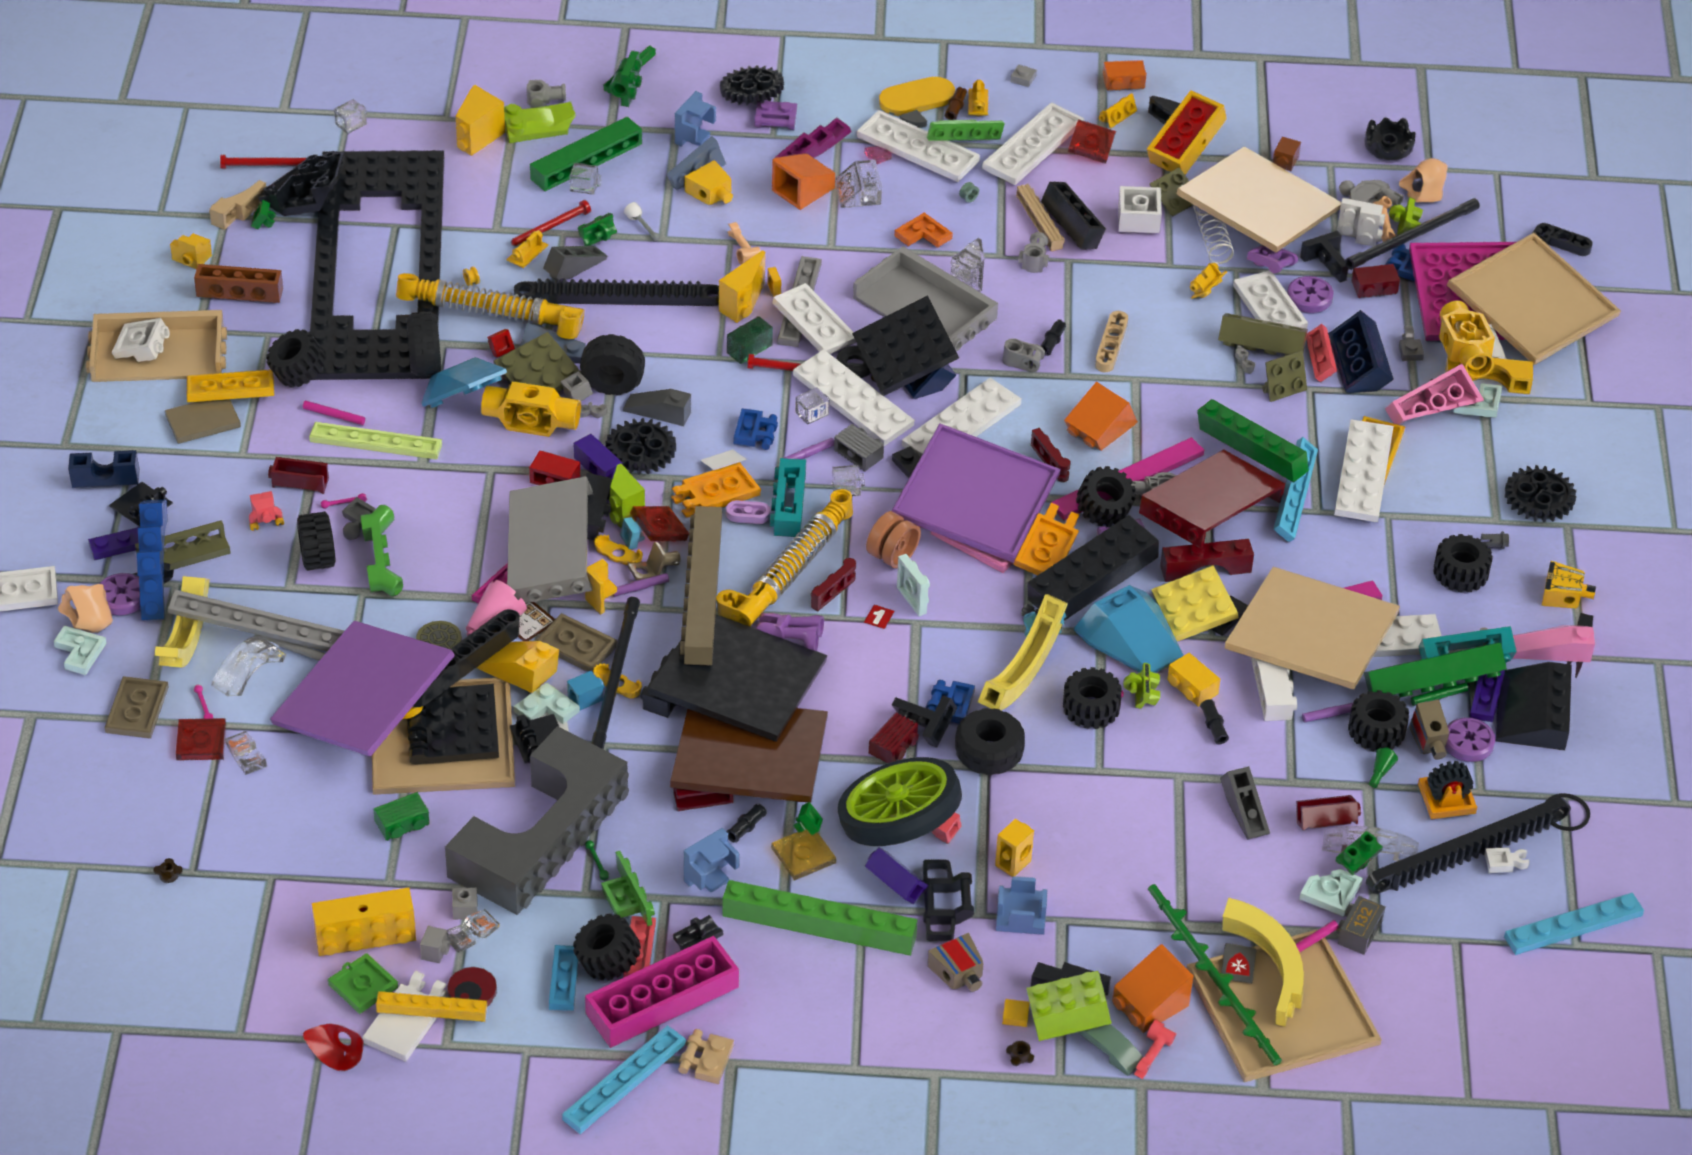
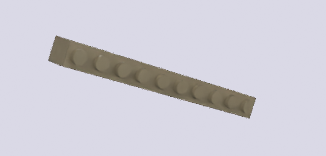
M695 506V515L690 517L687 569L691 570H686V583L689 584H685V597L688 598H684L685 612H683L681 640L685 641L680 642V655H684V664L712 665L722 507Z

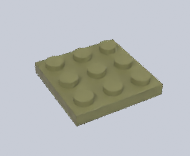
M548 332L494 360L495 365L506 368L507 373L502 376L509 385L513 381L551 387L559 392L563 390L560 381L578 371L581 373Z

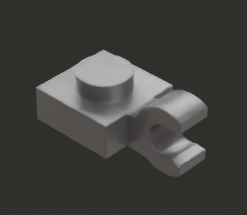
M1404 326L1405 334H1402L1403 340L1399 341L1402 361L1423 360L1424 352L1421 340H1414L1413 326Z

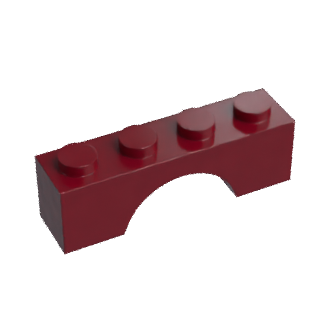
M1249 539L1204 543L1203 548H1199L1194 544L1162 547L1160 568L1165 582L1190 575L1198 568L1207 565L1222 566L1227 569L1230 575L1252 573L1254 552Z

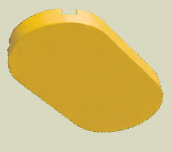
M927 77L884 89L879 96V105L884 112L888 114L889 112L894 113L895 116H900L914 110L922 112L948 105L949 99L955 94V87L952 82L945 78Z

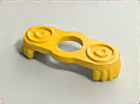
M605 534L595 538L594 545L596 551L609 557L610 560L620 562L626 566L629 563L642 562L643 553L640 549L634 552L625 545L610 541L609 535ZM615 550H623L625 552L621 557H616L612 553Z
M599 663V665L594 667L593 673L597 678H601L606 687L610 674L609 665ZM621 674L620 680L624 682V685L618 687L617 693L627 698H637L641 694L642 683L640 680H637L635 683Z

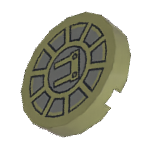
M432 621L419 629L416 639L451 649L462 641V636L459 628L451 622Z

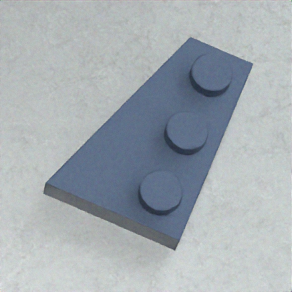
M711 136L667 173L673 188L678 190L684 187L686 175L713 160L721 167L726 165L719 144L714 137Z
M527 322L520 346L548 332L573 363L580 364L586 343L575 339L561 338L556 332Z

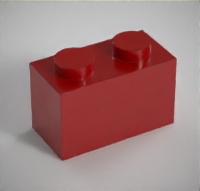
M540 450L529 467L530 483L544 485L580 478V462Z

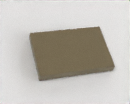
M230 399L194 402L165 410V416L178 444L241 427L240 420Z
M562 613L536 640L559 649V658L587 672H593L596 665L602 664L616 648L618 640Z
M123 676L105 725V733L151 738L169 688L168 682Z

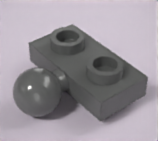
M356 497L342 510L343 517L351 521L343 527V535L349 540L357 539L362 528L361 515L371 514L376 508Z

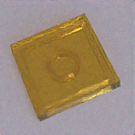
M806 829L801 833L796 832L771 843V849L794 881L836 863L835 855L818 832L811 836Z

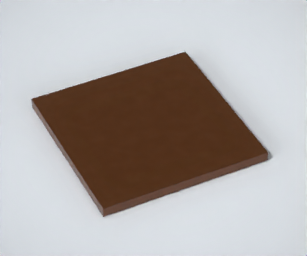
M797 708L776 742L687 709L670 780V788L811 803L828 711Z

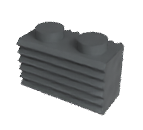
M851 424L844 431L842 430L841 433L839 432L838 435H835V452L847 458L848 461L850 460L851 463L863 469V471L868 470L883 459L884 446L882 442L867 435L864 429L857 428Z

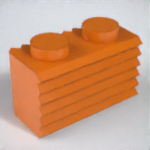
M1143 60L1104 62L1103 78L1106 90L1144 89L1146 70Z

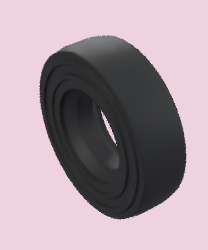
M848 346L839 351L836 359L857 376L864 378L871 373L858 346ZM859 359L863 361V364L854 366L848 364L847 361Z

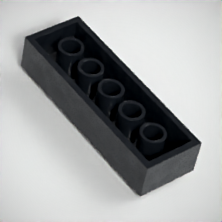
M1128 515L1027 582L1028 600L1038 609L1045 594L1068 603L1065 609V621L1159 558V540Z

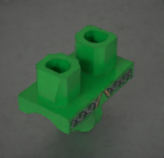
M612 213L594 218V221L578 226L579 236L583 239L584 246H591L601 240L607 241L611 238V235L617 233Z
M1366 831L1341 852L1335 861L1343 865L1351 875H1354L1360 869L1367 867L1368 862L1383 850V846L1377 842L1376 837Z

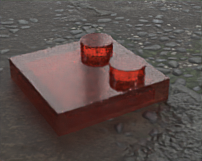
M1078 119L1068 152L1106 164L1116 131Z
M633 506L630 514L650 541H687L689 532L669 506Z
M226 718L179 719L176 760H224Z

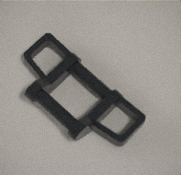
M926 859L923 861L922 880L928 885L923 891L925 902L923 922L926 928V939L928 941H951L954 939L955 925L974 916L970 892L972 875L969 872H961L953 876L949 860ZM944 869L946 870L947 878H928L927 870ZM961 890V906L955 908V910L934 909V893H955ZM930 925H951V929L947 932H933Z

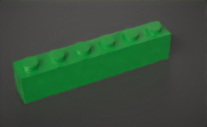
M627 116L530 163V179L546 192L641 145L642 128Z
M1211 399L1197 410L1200 430L1293 483L1309 471L1307 451L1221 403Z
M1493 643L1364 672L1368 691L1377 692V690H1380L1382 693L1390 692L1392 695L1399 694V697L1413 695L1412 691L1421 689V693L1435 690L1434 686L1443 684V688L1457 685V680L1465 679V683L1479 680L1478 676L1487 674V678L1500 676V671L1507 670L1501 643Z

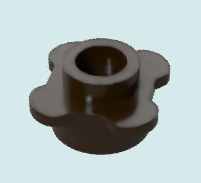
M167 858L160 866H155L153 871L154 874L159 875L162 882L172 883L182 874L183 868L177 866L173 859Z
M1016 1041L1006 1048V1053L1010 1055V1062L1014 1066L1034 1061L1031 1047L1025 1041Z

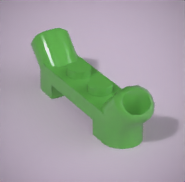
M379 505L371 514L361 515L364 540H373L376 562L375 565L367 566L370 591H384L390 596H396L403 589V579L386 568L390 566L389 553H384V548H388L386 534L382 535L394 521V512L386 505Z

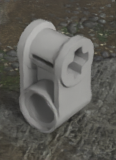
M1014 338L1008 339L1004 345L1002 361L1010 367L1020 368L1028 372H1036L1039 370L1040 360L1044 358L1045 350L1037 344L1023 342Z

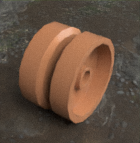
M893 511L886 512L871 529L866 542V550L870 555L877 559H882L885 564L897 569L898 556L907 554L911 558L920 540L921 530L918 525L904 520L899 514Z

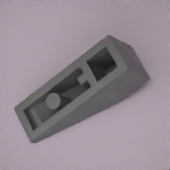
M596 246L551 247L543 269L553 279H570L605 261L608 256Z
M674 389L630 394L623 407V411L684 426L691 414V394Z
M1250 767L1226 772L1220 777L1227 802L1247 840L1270 834Z

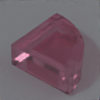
M867 147L864 150V154L874 165L892 159V153L881 147Z

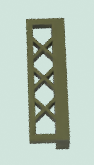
M222 520L166 535L164 539V546L167 543H175L170 548L164 547V562L170 564V570L231 554L230 546L225 538ZM218 529L219 534L208 536L210 531ZM189 537H197L194 541L186 542ZM139 543L135 544L136 553L139 551Z

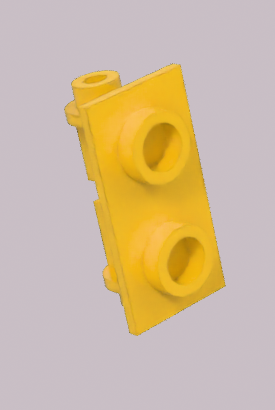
M980 79L976 80L973 83V88L968 90V115L988 116V89H985V84Z
M1133 93L1121 98L1119 102L1108 109L1101 111L1099 120L1101 122H1108L1109 128H1112L1137 112Z
M533 231L526 242L513 249L507 261L525 268L548 247V244L542 242L543 234L540 231Z
M1209 263L1190 282V289L1195 293L1191 299L1199 296L1201 298L1208 296L1212 292L1211 288L1223 281L1222 277L1227 273V270L1220 272L1216 263Z

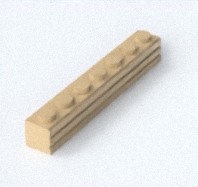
M1029 184L1017 186V198L1037 230L1048 237L1047 246L1050 251L1063 249L1064 237L1060 235L1059 229L1055 227L1054 221L1050 219L1049 213L1045 211L1044 205L1040 203L1034 189Z

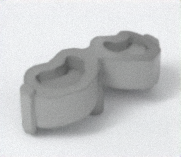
M1239 345L1235 352V358L1241 364L1244 372L1251 374L1254 371L1255 363L1248 360L1249 352Z
M591 402L588 405H581L580 417H587L591 414L595 418H600L607 413V405L592 406Z

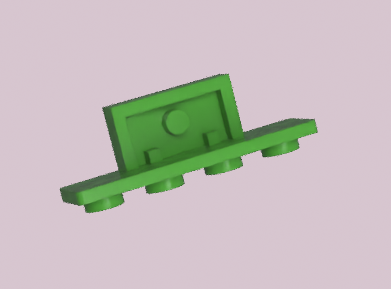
M939 120V122L930 123L927 139L929 141L1001 139L1005 123L1002 120Z
M616 851L617 869L621 877L602 882V891L614 914L620 915L622 918L641 913L646 925L651 926L652 916L655 915L652 902H647L645 889L643 886L639 887L636 872H631L629 859L624 858L621 851Z

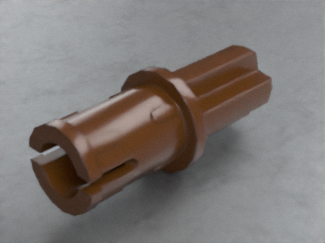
M958 87L954 96L949 99V106L945 112V117L948 120H956L959 111L964 107L963 101L967 93L965 88Z

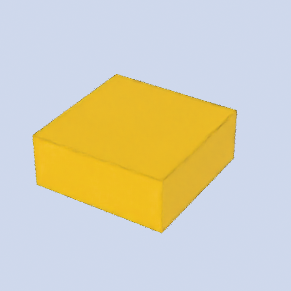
M776 267L767 268V284L773 297L781 294V278Z
M1005 999L1002 1024L1027 1027L1030 1002Z

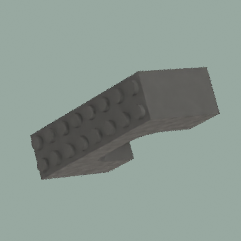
M559 726L530 755L531 787L558 800L535 826L522 833H507L473 816L445 846L447 878L466 888H477V894L516 915L530 905L533 897L538 892L540 893L544 890L546 883L558 874L561 866L566 861L571 860L574 852L586 843L589 835L599 829L602 821L607 815L610 816L613 813L617 804L620 801H624L629 793L627 761Z

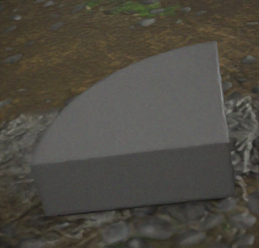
M918 110L900 115V120L917 125L919 128L927 126V120Z

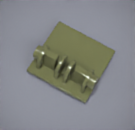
M1180 167L1149 184L1151 187L1161 188V202L1172 217L1193 206L1192 203L1176 194L1179 187L1189 182Z
M1302 350L1265 362L1267 382L1262 386V390L1264 393L1269 394L1270 402L1307 390Z

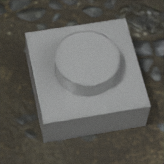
M1018 64L1011 75V82L1029 87L1036 77L1037 70Z

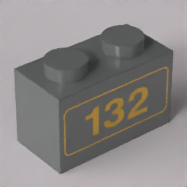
M1358 896L1354 904H1349L1345 915L1347 917L1346 920H1341L1338 925L1339 928L1336 930V933L1339 934L1338 944L1365 955L1383 922L1386 906Z

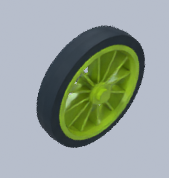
M930 757L902 759L875 768L854 781L839 800L838 815L846 835L854 842L867 846L896 845L919 838L945 823L958 809L962 800V790L953 767L947 762Z

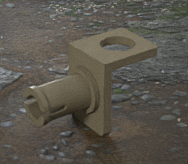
M654 542L647 562L629 563L628 569L636 580L660 575L663 566L679 565L681 557L678 551L665 553L660 544ZM642 568L647 571V574H641L636 569Z

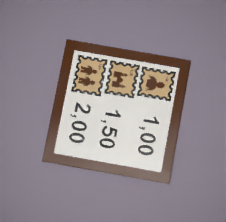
M535 602L525 603L527 610L520 616L518 637L522 641H530L545 631L555 620L554 617Z

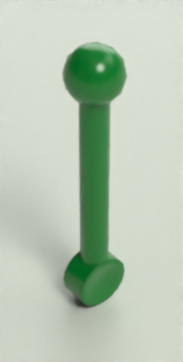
M591 840L586 841L585 847L590 850L600 871V879L608 880L609 872L604 870L594 849V842Z

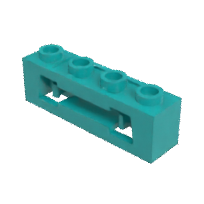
M780 458L779 467H775L774 480H778V482L773 484V495L777 496L772 498L771 511H775V514L771 513L770 527H774V536L796 537L801 530L806 479V460ZM786 483H788L787 488H795L794 510L793 507H785Z
M1511 626L1422 639L1418 646L1421 659L1448 654L1451 650L1482 646L1485 642H1488V644L1501 643L1505 663L1511 661L1517 652Z

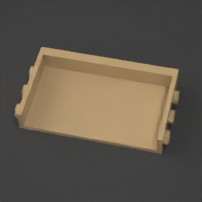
M222 310L93 314L92 331L88 332L89 344L91 346H87V356L90 360L86 361V372L91 374L92 382L187 379L189 375L222 373V369H226V358L223 354H226L227 349L226 341L223 342V340H227V327H224ZM161 318L170 332L169 338L164 340L163 352L158 353L156 359L137 362L134 356L115 359L112 350L124 324Z

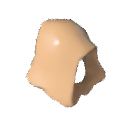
M1435 158L1423 160L1411 173L1399 181V186L1407 190L1408 198L1415 199L1417 203L1441 201L1447 177V165ZM1415 179L1423 180L1421 192L1413 190V181Z
M79 585L66 588L65 594L62 595L61 603L58 606V611L70 619L75 629H82L89 633H98L111 625L113 619L106 600L104 585ZM71 600L73 601V603H74L76 609H74V608L71 606V604H70V601H71Z

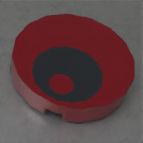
M463 968L457 971L448 983L449 998L487 1001V1006H489L497 994L496 979L489 971L483 968Z

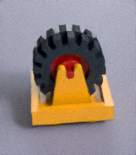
M1448 761L1447 765L1442 763L1439 764L1440 768H1433V772L1428 774L1429 777L1419 778L1418 786L1430 819L1476 814L1477 805L1470 790L1473 789L1474 783L1468 767L1461 762L1459 764L1458 761H1454L1452 764L1451 761Z

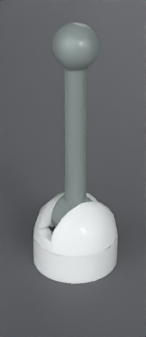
M636 202L628 204L624 209V214L630 220H638L652 235V240L657 241L660 236L641 218V207Z

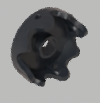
M1384 118L1377 125L1371 119L1365 133V146L1371 154L1379 159H1402L1413 151L1416 133L1410 132L1408 121L1405 118H1401L1398 122Z

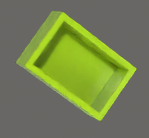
M1099 971L1087 972L1026 988L1039 1041L1112 1024Z

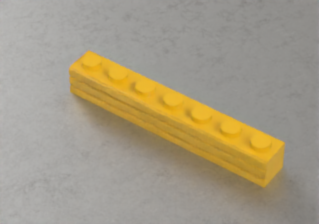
M378 991L376 1012L485 1022L487 1001Z

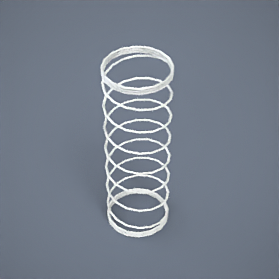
M1194 205V211H1195V213L1197 214V220L1199 221V226H1200V222H1201V221L1198 219V215L1204 217V216H1207V215H1210V214H1209V213L1202 214V213L1197 212V211H1196V207H1195V205ZM1224 241L1226 243L1215 245L1212 248L1207 247L1210 261L1216 264L1228 262L1234 255L1231 241L1230 243ZM1225 245L1232 249L1231 255L1222 262H1216L1210 258L1211 251L1214 248L1219 249L1216 248L1218 246L1223 247Z

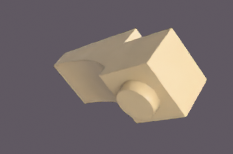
M258 180L250 188L229 198L221 197L210 208L211 224L225 230L236 219L244 221L261 203L258 196L264 191L266 182Z

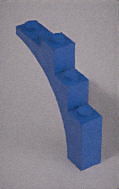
M167 499L144 500L139 504V551L136 553L141 620L165 619L164 539L168 522Z

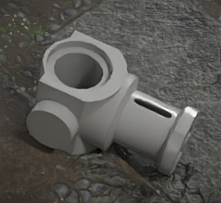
M529 80L526 86L527 103L531 108L546 106L550 100L566 101L565 84L549 86L543 80Z
M1035 232L1032 234L1030 244L1025 245L1024 251L1020 250L1018 263H1022V269L1036 273L1042 272L1043 267L1048 266L1049 255H1046L1045 249L1048 237L1044 233Z

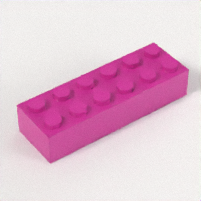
M712 936L585 995L586 1015L608 1046L612 1048L739 988V968L715 936Z

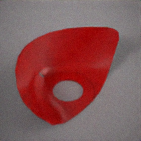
M330 1023L322 1024L303 1032L304 1040L315 1056L334 1070L346 1071L352 1069L362 1058L364 1040L358 1033L344 1026ZM340 1032H345L351 1038L350 1045H345L340 1041L338 1037Z

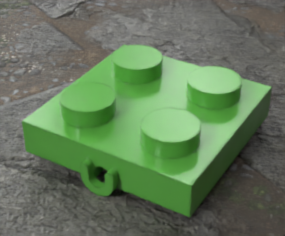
M365 953L352 963L346 962L342 966V970L328 979V985L353 1009L361 1014L377 1002L378 991L393 992L398 988V981L369 954Z

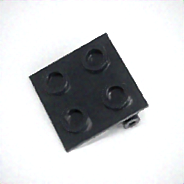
M140 482L109 506L140 527L139 504L144 500L167 499L165 497L167 491L164 487H157L154 490L144 482ZM167 499V507H169L173 502Z
M521 714L516 718V724L510 725L524 763L530 762V755L559 726L554 714L529 720L528 717Z

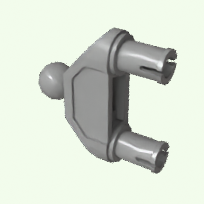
M1346 180L1341 182L1339 186L1340 193L1344 196H1349V199L1373 203L1379 201L1383 196H1387L1393 205H1401L1404 199L1402 194L1393 191L1387 183L1381 180L1362 181L1357 186H1354V183Z

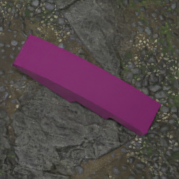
M836 117L826 127L820 125L809 135L804 132L775 158L799 154H808L815 158L850 134L851 129Z

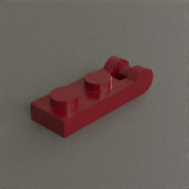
M1040 427L1033 429L1031 447L1044 463L1061 469L1057 478L1058 481L1067 482L1070 475L1068 470L1070 469L1071 461L1061 456L1060 450L1054 447L1049 436L1045 435Z
M844 559L843 566L834 574H830L822 584L814 587L811 592V608L818 612L855 581V559Z

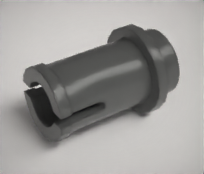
M1501 531L1500 534H1481V540H1490L1485 542L1488 547H1501V549L1509 547V534H1504V531Z

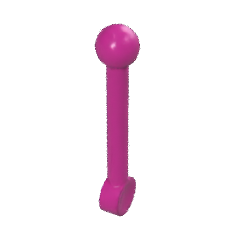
M361 493L358 495L359 499L366 502L367 497L365 494ZM356 497L334 501L323 500L321 507L326 509L331 505L349 503Z
M195 685L194 691L198 694L205 713L204 721L211 723L213 715L208 711L202 694L203 687Z

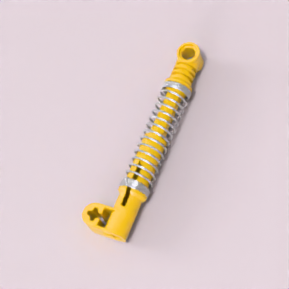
M409 273L399 274L397 280L396 297L398 299L412 301L418 297V300L423 298V301H427L428 299V302L440 307H444L445 302H449V309L452 303H456V310L459 304H461L462 311H464L465 305L469 306V312H471L472 307H476L475 313L478 312V308H482V315L485 309H487L489 316L491 313L495 314V317L502 315V319L504 316H508L509 320L511 317H514L515 321L519 318L522 319V322L528 320L529 323L532 321L535 325H543L544 323L557 325V335L564 339L577 338L584 321L585 309L548 303L546 299H539V297L532 300L531 296L527 299L525 295L519 297L516 294L513 296L511 292L506 295L504 291L500 294L498 290L493 292L492 289H489L486 294V289L482 288L480 291L478 286L473 290L471 285L466 288L465 284L460 287L459 283H456L453 287L452 282L447 284V281H442V279L430 283V280L425 282V279H421L420 281L418 276Z
M838 489L831 493V501L821 512L814 514L808 521V524L785 547V550L778 555L774 563L757 579L748 596L734 590L719 592L716 596L718 615L751 626L769 605L774 604L780 598L784 591L802 573L803 569L822 550L836 533L841 521L849 519L853 515L851 492L845 489Z

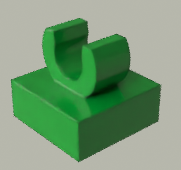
M262 200L254 211L252 227L259 229L262 224L269 228L272 227L275 222L273 219L276 213L269 210V202Z
M808 802L802 805L799 816L795 819L797 823L793 826L798 833L807 829L812 836L820 831L823 818L813 805Z

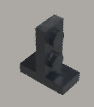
M1338 230L1302 242L1300 258L1304 262L1319 258L1320 262L1328 268L1331 275L1339 282L1347 280L1348 268L1345 265V259L1338 252L1342 237Z
M942 696L935 711L895 697L892 703V707L898 714L905 716L906 719L915 720L917 724L926 728L922 736L929 745L938 747L958 708L952 699L946 696Z

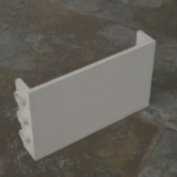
M904 246L889 257L884 258L881 263L871 268L861 278L856 279L853 284V298L883 317L928 295L956 351L997 319V302Z
M587 476L510 491L507 585L516 591L514 596L518 600L522 598L525 603L592 591V586L587 577L588 495L593 494V490Z

